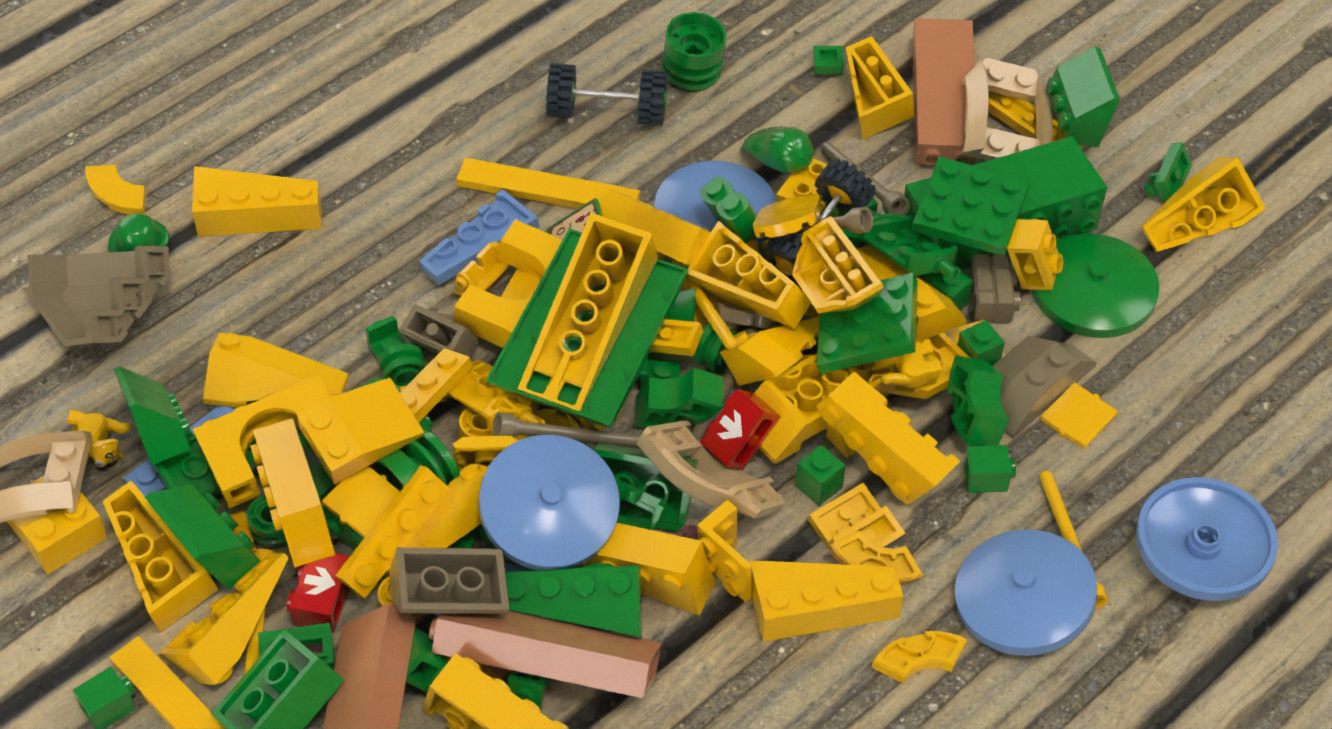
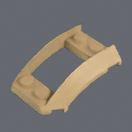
M983 58L963 78L962 85H965L966 90L964 128L966 135L962 155L989 161L1052 142L1051 106L1035 69ZM988 91L1035 102L1036 139L987 127Z
M688 420L649 426L642 432L636 443L655 467L671 483L702 502L719 507L726 500H729L737 507L738 513H742L747 517L751 516L753 519L775 513L786 504L781 493L777 494L770 486L774 482L771 477L757 479L736 468L725 466L688 430L691 426ZM682 457L699 460L697 470Z
M80 430L36 434L1 445L0 468L12 461L31 455L49 452L50 454L43 483L25 484L0 490V523L27 516L46 515L49 509L67 508L68 513L76 512L92 441L91 432Z

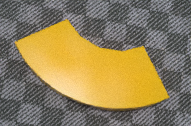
M116 165L85 166L88 186L96 199L108 205L109 209L122 214L145 213V186L133 185L124 181L119 176Z
M860 530L828 547L833 557L840 564L895 567L900 585L914 582L923 576L907 546L894 549L880 547L869 541Z
M924 631V634L907 638L903 636L887 645L876 656L872 668L903 684L912 674L923 669L939 668L952 672L967 646L968 639L942 631Z

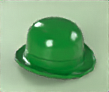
M140 213L131 214L123 218L112 231L108 240L109 253L135 251L134 247L167 246L170 235L163 224L153 220L148 215Z

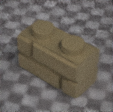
M975 254L972 256L969 276L973 280L971 296L974 321L977 322L985 319L989 323L994 321L997 324H1009L1012 322L1014 311H1019L1020 293L1014 292L1013 289L1017 285V274L1015 269L1011 268L1010 257L1008 255H993L990 257L989 255Z
M416 304L412 306L399 331L412 344L435 355H438L445 348L471 358L479 342V339L467 328L457 323L454 324L452 321Z

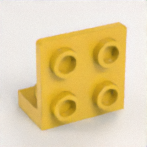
M726 500L697 524V539L702 541L712 573L722 581L727 592L732 596L738 595L747 602L751 598V564L734 550L737 546V507L729 500Z

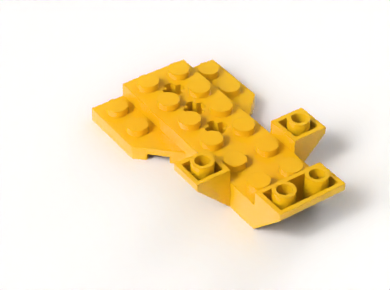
M945 333L927 338L930 339L933 346V353L928 354L930 362L933 359H938L942 367L940 378H938L937 383L934 385L925 384L916 388H908L900 385L890 384L885 386L881 384L880 378L884 374L898 373L895 365L873 371L872 366L874 362L821 374L816 366L817 354L803 355L799 361L778 377L764 381L754 392L781 416L759 449L773 464H776L800 451L804 440L827 428L826 437L848 458L857 453V451L851 449L840 432L823 419L816 405L853 372L857 373L884 397L888 394L928 399L948 388L950 371L955 356L970 357Z

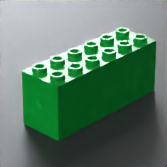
M1073 136L973 165L1029 180V189L1018 219L1048 220L1051 232L1056 236V241L1071 235L1089 233L1098 228L1107 186ZM930 178L905 185L904 196L910 201L907 216L915 218ZM920 233L929 242L938 244L941 249L951 248L954 245L957 246L958 250L953 265L961 270L971 266L972 256L975 254L989 255L990 257L998 255ZM1006 250L1005 255L1010 256L1008 250Z

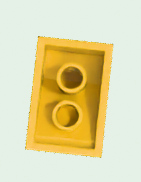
M391 378L329 397L297 414L300 430L334 485L425 435Z
M44 476L30 484L43 483ZM81 492L76 512L68 513L67 508L49 509L46 515L27 516L7 521L47 575L108 539L100 515Z

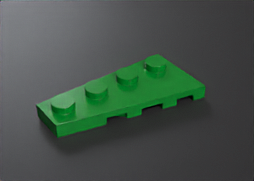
M638 565L505 572L510 611L642 638L641 567Z

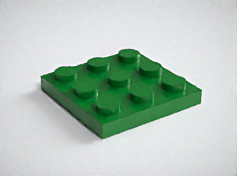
M939 156L914 218L912 231L1005 256L1016 221L1026 198L1030 181Z
M914 273L880 280L884 286L883 292L854 310L820 313L816 366L821 374L915 352L918 281Z

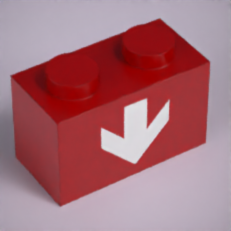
M737 389L735 393L728 397L725 407L717 419L709 424L706 434L700 443L725 466L743 470L781 416L755 393Z
M335 553L333 556L299 566L298 585L296 590L290 591L287 599V611L291 613L293 626L303 627L330 623L331 631L334 634L350 590L335 575L350 556Z

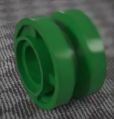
M710 323L704 328L692 360L700 365L707 363L709 370L719 373L727 366L720 353L726 347ZM730 329L733 335L738 334Z
M410 343L391 346L378 359L382 378H391L398 387L407 386L426 367L421 348Z
M262 495L252 502L247 512L252 537L257 544L265 548L272 549L286 546L287 541L283 529L276 531L274 523L270 522L272 521L270 510L276 509V507L269 508L266 496Z

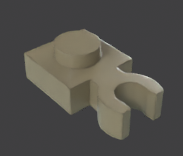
M715 302V309L729 328L739 329L740 324L746 326L753 325L764 329H770L772 320L739 306Z

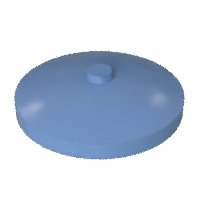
M704 161L687 165L668 176L656 193L654 207L712 232L717 222L703 201L699 190L716 176L725 178L730 182L735 192L743 194L756 215L763 207L775 203L776 199L768 183L754 171L731 162ZM768 237L751 240L758 241V247H760Z
M558 435L532 436L519 440L505 448L489 465L483 477L479 494V514L483 528L490 541L497 549H502L503 555L513 562L534 570L570 569L593 558L610 539L618 519L620 505L616 480L605 461L583 443Z
M1184 478L1160 487L1144 503L1136 526L1137 547L1142 560L1152 574L1171 589L1183 595L1201 600H1230L1252 592L1269 575L1278 550L1275 526L1262 505L1242 489L1212 478Z
M1015 530L996 535L984 541L966 557L956 577L955 599L961 621L978 641L994 650L1007 654L1021 656L1039 655L1067 645L1085 630L1096 609L1097 583L1094 570L1087 557L1068 540L1039 530Z

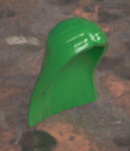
M775 126L759 130L749 135L740 148L748 151L765 165L782 172L801 171L811 164L814 156L813 146L809 139L810 136L796 127Z

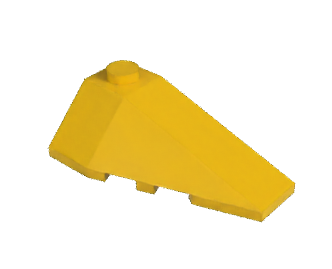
M1219 156L1192 176L1140 227L1154 251L1159 252L1188 243L1193 239L1217 234V232L1243 226L1265 210L1266 207L1239 158Z
M870 245L857 249L879 280L909 274L899 264ZM916 276L918 281L916 342L966 325L967 319L949 297L921 277Z
M820 316L800 321L795 329L784 325L748 335L745 331L734 335L737 340V346L732 350L725 348L720 353L737 384L740 386L776 378L803 357L801 351L812 348L817 343L815 339L819 337Z
M219 333L209 354L203 404L235 408L246 406L247 401H258L272 392L281 391L302 379L310 378L317 374L322 379L329 395H338L343 393L349 375L344 371L251 336Z
M477 463L463 468L460 471V476L447 485L450 489L405 548H447L482 523L479 514V494L488 466ZM391 566L385 572L388 575H390Z
M285 553L268 554L236 582L234 588L237 591L235 593H229L220 600L217 598L209 605L211 613L197 624L193 620L188 623L159 652V655L199 684L216 685L228 679L233 673L232 667L241 658L288 560Z

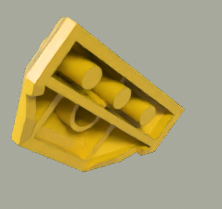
M831 216L803 232L801 238L802 245L797 253L792 276L818 313L854 310L883 292L884 286Z

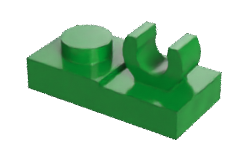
M1183 142L1171 143L1166 155L1163 157L1159 172L1149 174L1148 177L1151 184H1144L1143 186L1147 196L1154 197L1159 195L1163 204L1183 186L1192 167V162Z

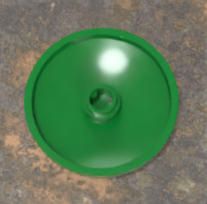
M1077 234L1056 241L1058 253L1063 256V269L1061 273L1057 274L1052 291L1032 290L1034 299L1041 311L1058 326L1082 336L1111 338L1122 336L1138 329L1151 317L1159 296V279L1150 261L1132 245L1106 235Z

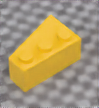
M870 36L846 47L848 71L862 140L915 117L912 91L874 38Z

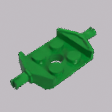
M870 209L873 216V227L870 232L861 233L860 238L892 259L907 272L914 273L915 277L931 272H941L951 280L959 278L961 269L953 265L958 250L957 246L954 245L951 248L941 249L938 244L929 242L920 233L912 231L911 227L914 219L912 216L880 214Z

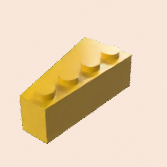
M720 221L717 222L688 267L689 273L687 276L695 284L699 285L705 293L793 329L796 328L811 304L807 296L792 280L771 263L767 262L753 248L745 244Z
M853 372L816 407L821 412L823 419L840 432L846 444L862 456L867 462L869 469L884 480L890 487L892 494L908 506L934 488L960 460L953 454H950L948 457L935 448L938 442L928 433L924 437L917 433L910 426L911 419L902 411H891L887 407V399L857 373Z
M130 481L103 500V504L121 543L126 560L133 572L147 611L162 633L218 591V588L209 572L191 556L144 498L145 496Z

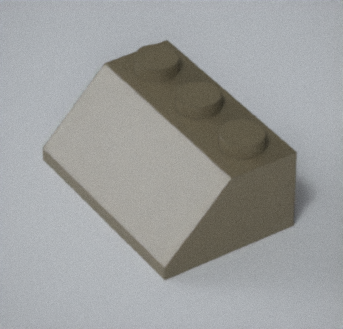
M396 547L390 568L392 602L400 613H509L502 549Z

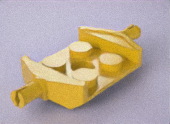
M479 359L472 362L473 367L440 400L443 403L446 399L452 397L487 417V429L492 431L493 420L497 412L512 413L514 417H518L523 422L545 424L544 419L534 415L540 403L488 385L486 379L493 366Z

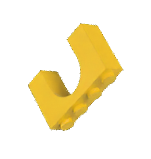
M515 219L500 241V261L532 274L541 281L563 240ZM470 284L454 306V324L457 323L467 328L473 335L504 348L531 297L520 300L504 299Z
M319 374L302 379L281 391L272 392L256 402L240 406L231 413L217 419L208 420L201 426L193 429L199 447L229 509L261 495L255 476L246 460L248 447L255 438L253 430L292 418L295 427L300 429L297 414L330 397Z

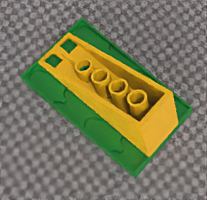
M590 213L583 232L570 228L567 231L490 371L486 383L502 391L511 392L533 402L547 405L564 413L572 414L611 429L630 389H632L653 343L659 335L669 311H671L689 273L688 269L658 259L652 233Z

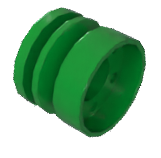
M689 12L674 17L667 25L662 71L667 72V80L672 85L683 90L699 91L715 85L721 77L727 33L724 26L716 18L705 13Z
M423 430L425 435L403 446L402 451L396 450L376 461L373 466L374 471L380 476L385 475L387 477L386 480L399 491L403 489L420 466L429 468L443 483L448 485L452 480L460 476V471L448 449L431 432Z

